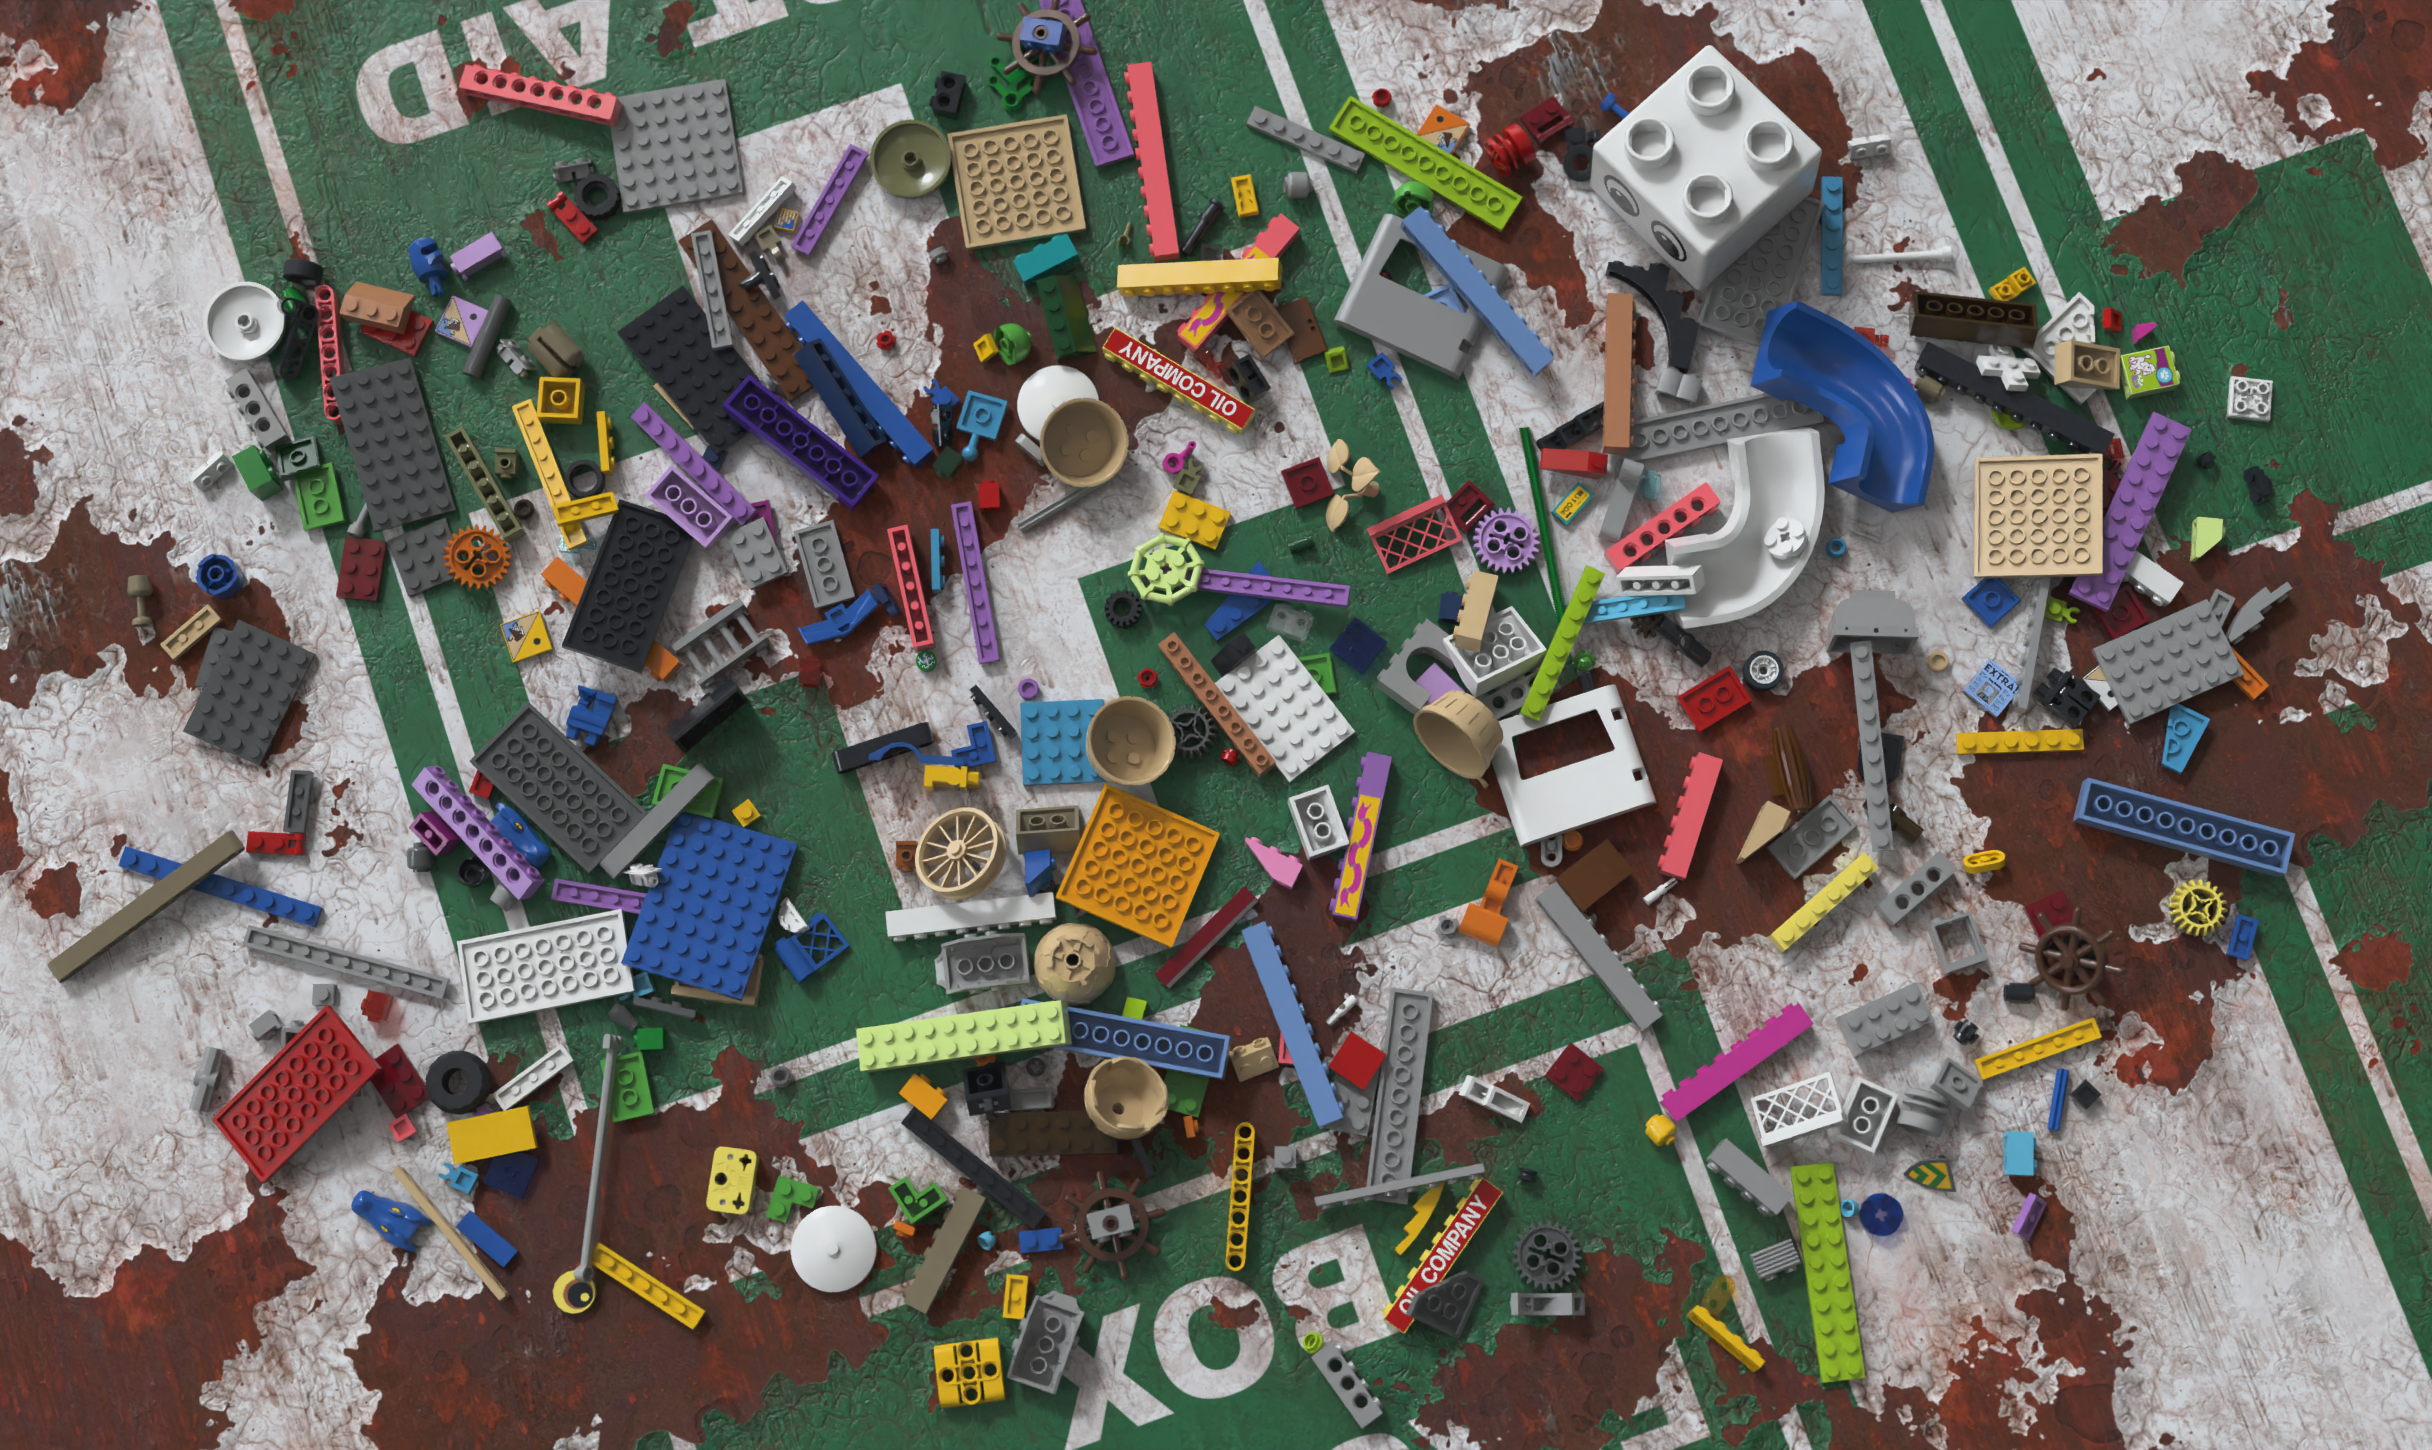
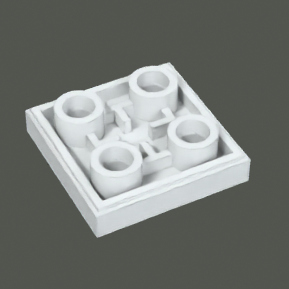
M2231 376L2229 381L2227 418L2269 422L2273 381Z

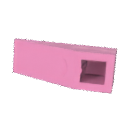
M1246 837L1245 844L1272 881L1292 890L1303 868V865L1300 864L1301 860L1291 855L1286 857L1281 854V850L1273 846L1269 849L1263 846V842L1255 837L1251 839Z

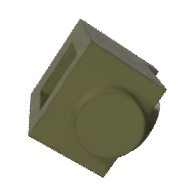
M495 448L494 473L496 476L500 477L499 479L501 480L518 478L520 453L516 449ZM503 462H508V465L503 466Z

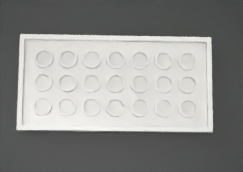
M622 909L457 941L467 1018L470 1025L635 992L632 968L621 964L628 946Z

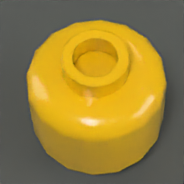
M1656 1114L1645 1124L1647 1127L1646 1135L1657 1146L1664 1144L1669 1146L1676 1140L1677 1127L1666 1115L1659 1116Z

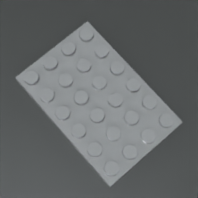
M2207 599L2092 649L2094 657L2128 725L2244 675Z

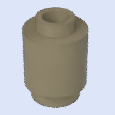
M1924 375L1923 378L1919 376L1914 384L1917 394L1930 402L1935 401L1938 403L1946 388L1942 387L1943 384L1927 375Z

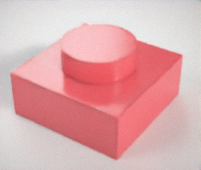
M404 1114L388 1124L398 1143L418 1133L408 1114Z

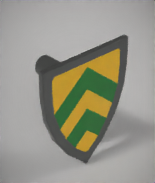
M1940 1155L1938 1158L1919 1161L1911 1165L1903 1174L1911 1181L1925 1188L1936 1191L1956 1192L1949 1159L1944 1155Z

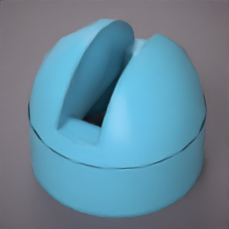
M1844 1200L1840 1207L1841 1213L1846 1217H1853L1859 1213V1204L1855 1200Z
M986 1231L977 1237L979 1245L987 1251L996 1243V1236H991L992 1232Z

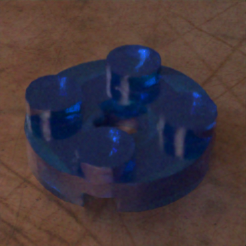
M1876 1193L1868 1196L1861 1203L1859 1220L1869 1234L1880 1237L1888 1236L1896 1232L1903 1220V1210L1900 1203L1892 1196L1885 1193ZM1878 1209L1887 1214V1216H1884L1883 1221H1880L1875 1216L1878 1213Z

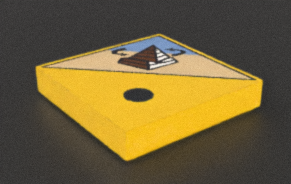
M540 611L500 624L514 664L553 650Z

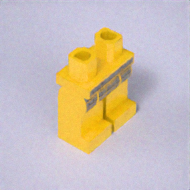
M925 765L924 788L927 793H935V787L949 788L952 791L961 790L962 793H968V789H980L979 772H969L968 767L961 766L960 770L956 767Z

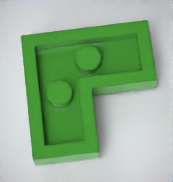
M778 1176L766 1217L787 1223L793 1203L814 1209L820 1188Z

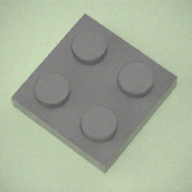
M1947 1057L1943 1061L1930 1088L1966 1113L1971 1107L1983 1081Z

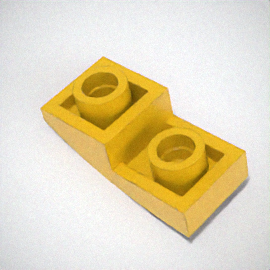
M2024 266L2009 275L2005 280L1991 287L1988 292L1994 300L2011 301L2035 285L2036 281Z

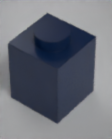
M1447 591L1446 594H1441L1438 622L1459 624L1457 618L1459 610H1461L1462 596H1459L1457 592Z

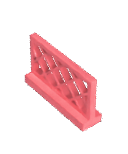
M1442 494L1367 528L1387 574L1463 540ZM1444 508L1447 515L1444 523L1433 520L1435 511ZM1432 513L1431 518L1425 517L1426 515ZM1423 518L1429 521L1425 532L1414 528L1417 519ZM1448 519L1450 521L1451 526L1446 525ZM1413 522L1412 527L1407 526V524ZM1431 522L1443 526L1439 537L1427 533ZM1405 527L1411 529L1406 541L1395 537L1398 528ZM1444 528L1453 529L1457 538L1451 541L1442 539L1441 536ZM1395 530L1394 533H1393V536L1387 534V533H1389V532ZM1412 531L1424 534L1420 546L1408 542ZM1383 535L1392 538L1388 549L1379 547L1376 538ZM1426 535L1438 540L1435 548L1429 550L1422 547ZM1394 539L1405 543L1402 554L1390 551ZM1440 541L1446 542V543H1444V544L1438 546V544H1439ZM1407 544L1419 548L1416 557L1409 558L1404 556ZM1421 549L1427 551L1420 554ZM1381 550L1386 551L1385 557L1383 556ZM1388 553L1400 557L1398 564L1392 568H1389L1386 562ZM1402 558L1407 559V561L1401 563Z

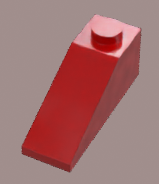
M1543 448L1541 451L1540 469L1595 480L1607 474V454Z

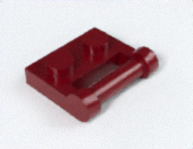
M1555 96L1550 97L1520 117V120L1539 146L1545 144L1547 139L1566 127L1570 128L1574 125L1572 118L1566 113ZM1559 117L1561 118V122L1551 127L1547 131L1543 132L1542 134L1539 133L1540 129L1555 121Z
M1470 480L1446 502L1456 526L1465 535L1471 531L1475 523L1488 510L1491 511L1495 507L1492 500ZM1480 500L1483 505L1464 522L1461 518ZM1441 508L1440 511L1446 515L1444 508Z

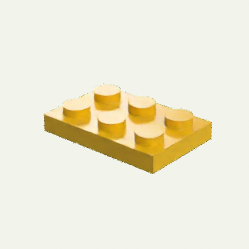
M1173 490L1158 529L1183 539L1189 538L1193 543L1216 551L1231 512Z

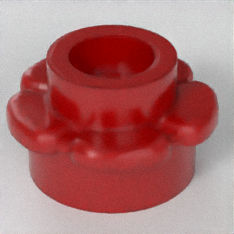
M1380 88L1372 95L1373 103L1377 107L1382 106L1385 108L1389 106L1392 95L1387 89Z
M890 331L879 333L876 337L877 346L883 350L892 349L896 343V337Z
M1145 668L1138 674V681H1140L1141 687L1153 688L1157 684L1158 675L1150 668Z
M1228 748L1222 751L1220 759L1227 765L1235 767L1236 763L1240 762L1239 753L1235 750Z

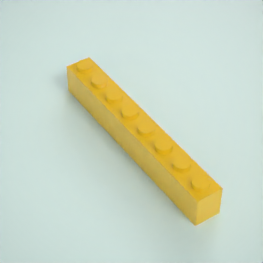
M1279 258L1118 265L1117 289L1121 296L1127 298L1138 295L1152 297L1160 294L1173 296L1174 294L1182 293L1193 295L1194 293L1274 291L1275 289H1281L1282 265Z

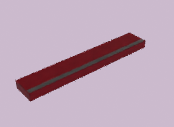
M1244 886L1154 975L1170 990L1259 900Z

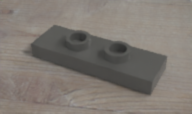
M634 997L633 1004L636 1007L698 1020L699 1012L684 1008L682 1003L672 1001V1004L669 1005L663 1003L664 999L651 997V1000Z

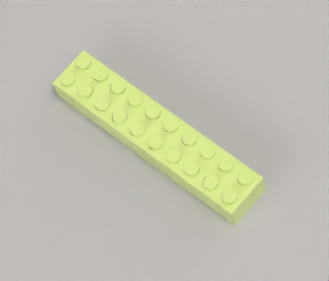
M1062 1000L856 1029L860 1071L868 1073L1072 1044L1068 1005L1066 1001Z

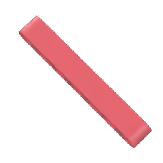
M323 285L317 288L315 298L316 308L319 311L317 323L324 412L333 424L342 425L340 414L337 417H333V413L339 409L335 397L331 398L333 389L330 382V374L337 371L336 376L345 374L339 298L331 287ZM326 294H331L328 300H323ZM332 313V317L325 320L326 315ZM334 332L331 339H326L329 333ZM331 352H336L333 358L328 359V355Z

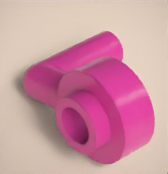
M1190 441L1185 450L1179 454H1167L1162 461L1163 470L1170 475L1178 474L1183 468L1184 460L1194 451L1196 443ZM1169 463H1173L1175 468L1170 467Z

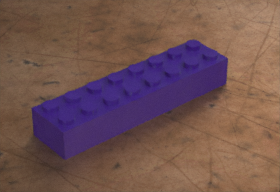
M748 375L723 404V412L852 513L877 484L878 474L752 376Z

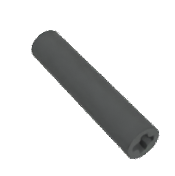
M501 295L494 296L462 371L463 374L473 379H480L512 304V301Z

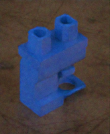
M578 685L580 699L578 705H572L566 721L568 727L566 737L577 741L580 732L587 733L584 743L596 747L600 738L604 739L618 698L602 691L597 692L596 690ZM596 700L593 710L590 711L588 707Z

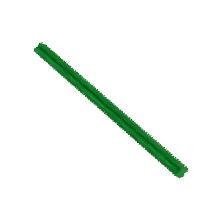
M1530 427L1519 428V432H1521L1520 437L1525 454V464L1527 466V473H1529L1528 478H1530L1532 498L1534 500V507H1536L1537 524H1539L1538 529H1540L1545 564L1547 566V573H1549V583H1551L1550 588L1553 605H1555L1554 610H1556L1555 615H1557L1556 620L1560 624L1565 613L1564 609H1566L1564 608L1565 605H1563L1565 601L1562 600L1564 596L1561 595L1563 591L1560 588L1562 586L1559 583L1561 581L1558 578L1560 577L1559 573H1557L1559 572L1558 568H1556L1558 564L1555 563L1557 559L1554 556L1556 554L1553 551L1555 550L1552 546L1554 544L1551 541L1553 539H1550L1552 534H1549L1551 529H1548L1550 527L1547 524L1549 520L1546 517L1548 515L1545 512L1547 511L1546 507H1544L1546 505L1543 502L1545 500H1542L1544 495H1541L1543 490H1540L1542 486L1539 483L1541 482L1540 478H1538L1540 477L1539 473H1537L1539 469L1536 466L1538 464L1535 461L1537 460L1534 456L1536 455L1535 449H1532L1534 445L1532 444V437H1530L1532 436L1531 432H1529L1531 430Z

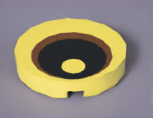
M574 1271L561 1275L555 1282L553 1289L554 1301L557 1306L564 1312L572 1314L582 1313L589 1309L597 1295L596 1284L593 1279L589 1283L579 1282L574 1278Z

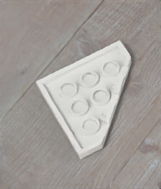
M2079 292L2038 331L2034 348H2021V350L2031 359H2035L2037 365L2054 380L2055 344L2069 340L2095 343L2094 305ZM2060 386L2079 405H2082L2096 391V389Z

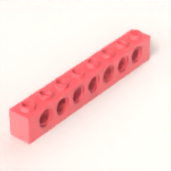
M476 64L465 66L459 88L465 95L616 127L622 107L617 96L612 93L600 94L593 89L582 90L570 84L563 86L551 80L544 82L533 76L525 78L514 72L506 74L499 69L493 68L488 70ZM488 79L485 84H482L484 80ZM507 83L504 88L500 89L503 84ZM526 87L523 92L519 93L521 88ZM545 91L542 96L538 97L540 92ZM563 95L561 100L556 101L559 96ZM582 99L580 104L575 105L578 100ZM601 103L599 108L594 109L597 104Z

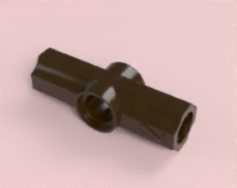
M1866 799L1862 807L1868 811ZM1889 803L1892 832L1895 831L1908 842L1914 844L1924 829L1908 818L1907 814L1900 807Z

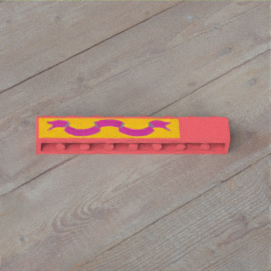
M1280 214L1277 218L1273 217L1268 223L1269 228L1264 233H1259L1255 239L1256 243L1252 248L1248 247L1243 252L1242 259L1280 258L1300 235V228L1283 214ZM1235 291L1233 293L1215 292L1207 294L1203 300L1204 304L1200 309L1197 307L1190 315L1191 319L1187 324L1183 323L1177 331L1178 341L1197 355L1229 318L1225 310L1248 292Z

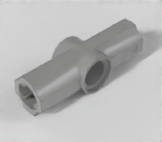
M206 1047L201 1068L196 1071L194 1077L195 1089L190 1109L209 1113L214 1092L217 1091L221 1083L222 1075L220 1070L226 1053L225 1050Z

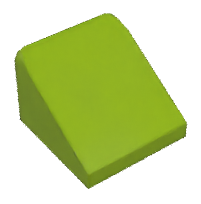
M1343 346L1328 349L1324 352L1329 373L1349 369L1346 351Z
M1127 997L1122 1016L1143 1020L1148 1002Z

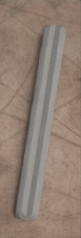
M1109 480L1094 487L1075 488L1017 523L1021 532H1026L1108 484Z

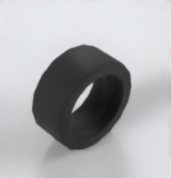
M288 259L285 261L282 277L289 282L299 285L319 286L322 283L324 268L311 261Z
M578 460L567 468L565 485L568 491L577 499L591 497L603 492L605 476L595 462ZM590 469L595 472L597 483L591 490L582 492L575 488L573 478L579 470Z

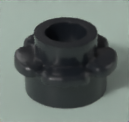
M2211 451L2203 453L2196 458L2197 466L2204 469L2209 468L2215 463L2216 455H2213Z

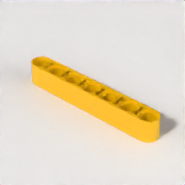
M1246 1122L1239 1124L1235 1132L1226 1265L1231 1271H1240L1245 1265L1255 1139L1253 1126ZM1248 1127L1251 1130V1136L1242 1138L1239 1135L1240 1129ZM1242 1148L1250 1152V1156L1246 1160H1241L1237 1156L1238 1151ZM1239 1170L1247 1171L1248 1178L1245 1181L1237 1180L1236 1173ZM1243 1191L1246 1193L1247 1198L1243 1203L1235 1201L1234 1195L1236 1192ZM1240 1212L1244 1214L1245 1221L1242 1224H1235L1232 1218L1235 1213ZM1234 1234H1240L1243 1237V1243L1240 1246H1234L1231 1243V1237ZM1234 1255L1242 1259L1241 1265L1237 1268L1229 1264L1230 1258Z

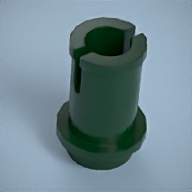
M1306 534L1303 538L1287 543L1291 555L1308 548L1311 550V547L1315 546L1311 535L1307 536Z

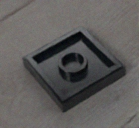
M1140 1138L1130 1139L1148 1179L1156 1177Z

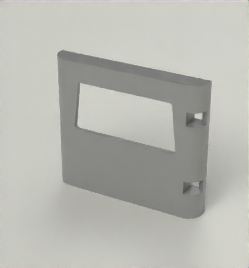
M1384 214L1333 323L1459 380L1485 323L1470 306H1468L1466 313H1461L1379 275L1399 240L1415 245L1400 227L1404 219L1392 214ZM1459 245V250L1462 254L1468 255L1477 271L1481 270L1487 278L1486 281L1491 286L1494 285L1500 292L1509 274V269L1490 258ZM1461 343L1469 346L1466 354L1459 350Z

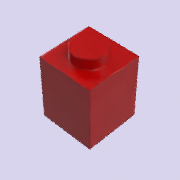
M984 481L983 484H978L980 512H1001L999 483Z

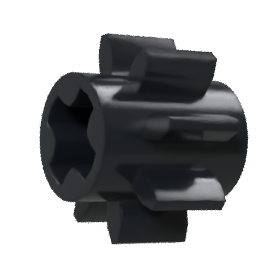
M1968 1019L1964 1022L1959 1020L1952 1028L1955 1031L1953 1037L1964 1046L1968 1042L1972 1045L1979 1037L1976 1033L1979 1028Z

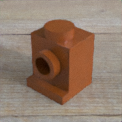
M896 841V867L901 869V872H913V869H916L915 854L918 845L917 841ZM906 852L910 853V858L903 859V854Z

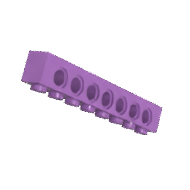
M438 765L424 767L412 784L415 790L518 900L531 898L544 881L539 871L527 862L526 857L512 846V842L505 838L499 832L498 827L485 817V813L472 803L471 798L465 795L459 789L458 784L445 774L444 769Z

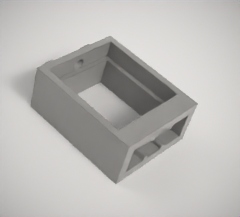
M1963 910L1952 913V918L1944 920L1943 917L1931 920L1932 924L1927 926L1944 975L1988 960L1971 912L1964 913ZM1963 921L1975 955L1948 964L1936 929Z

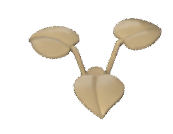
M1341 439L1334 443L1328 454L1327 468L1331 473H1337L1341 469L1353 476L1352 489L1357 493L1343 495L1342 498L1340 495H1335L1328 503L1326 521L1333 533L1347 518L1349 504L1346 499L1362 498L1363 495L1374 498L1378 494L1379 484L1373 480L1381 472L1366 457H1362L1357 461L1353 472L1345 468L1344 464L1348 462L1350 453L1348 445Z

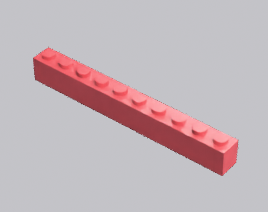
M1151 62L1127 65L1128 72H1125L1124 75L1126 85L1130 84L1131 91H1127L1128 103H1133L1130 117L1131 123L1135 122L1136 129H1132L1134 141H1138L1139 148H1135L1136 159L1141 160L1142 166L1138 167L1139 179H1144L1141 193L1142 199L1146 198L1147 205L1143 207L1145 218L1149 217L1150 224L1146 225L1148 237L1152 236L1153 244H1149L1150 256H1155V262L1179 259V249Z

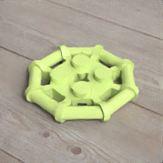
M1159 533V536L1134 549L1136 552L1131 569L1127 574L1139 591L1141 599L1173 606V603L1192 592L1196 593L1205 562L1201 560L1193 547L1192 540ZM1166 544L1180 546L1178 551L1166 549ZM1161 546V549L1155 550L1152 555L1147 553V551L1154 547ZM1186 551L1193 562L1186 563L1183 557ZM1142 558L1147 560L1145 570H1139ZM1165 566H1169V568L1172 569V571H1168L1167 574H1163V570L1161 569ZM1188 570H1193L1191 580H1186ZM1146 577L1150 585L1146 588L1140 578ZM1178 585L1184 586L1183 589L1172 594V591L1175 587H1177ZM1154 590L1166 591L1167 595L1154 593Z

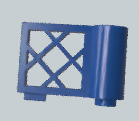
M818 912L808 919L810 922L808 926L810 929L813 928V932L807 930L803 933H796L791 938L786 939L783 937L775 943L776 948L774 952L799 984L809 979L816 971L850 947L825 913L821 915ZM824 920L829 926L828 934L817 933L816 925ZM804 934L812 935L811 946L801 945L797 939ZM815 936L827 937L826 948L813 947ZM829 939H839L843 946L837 950L828 949ZM813 950L825 952L824 960L816 964L812 959Z

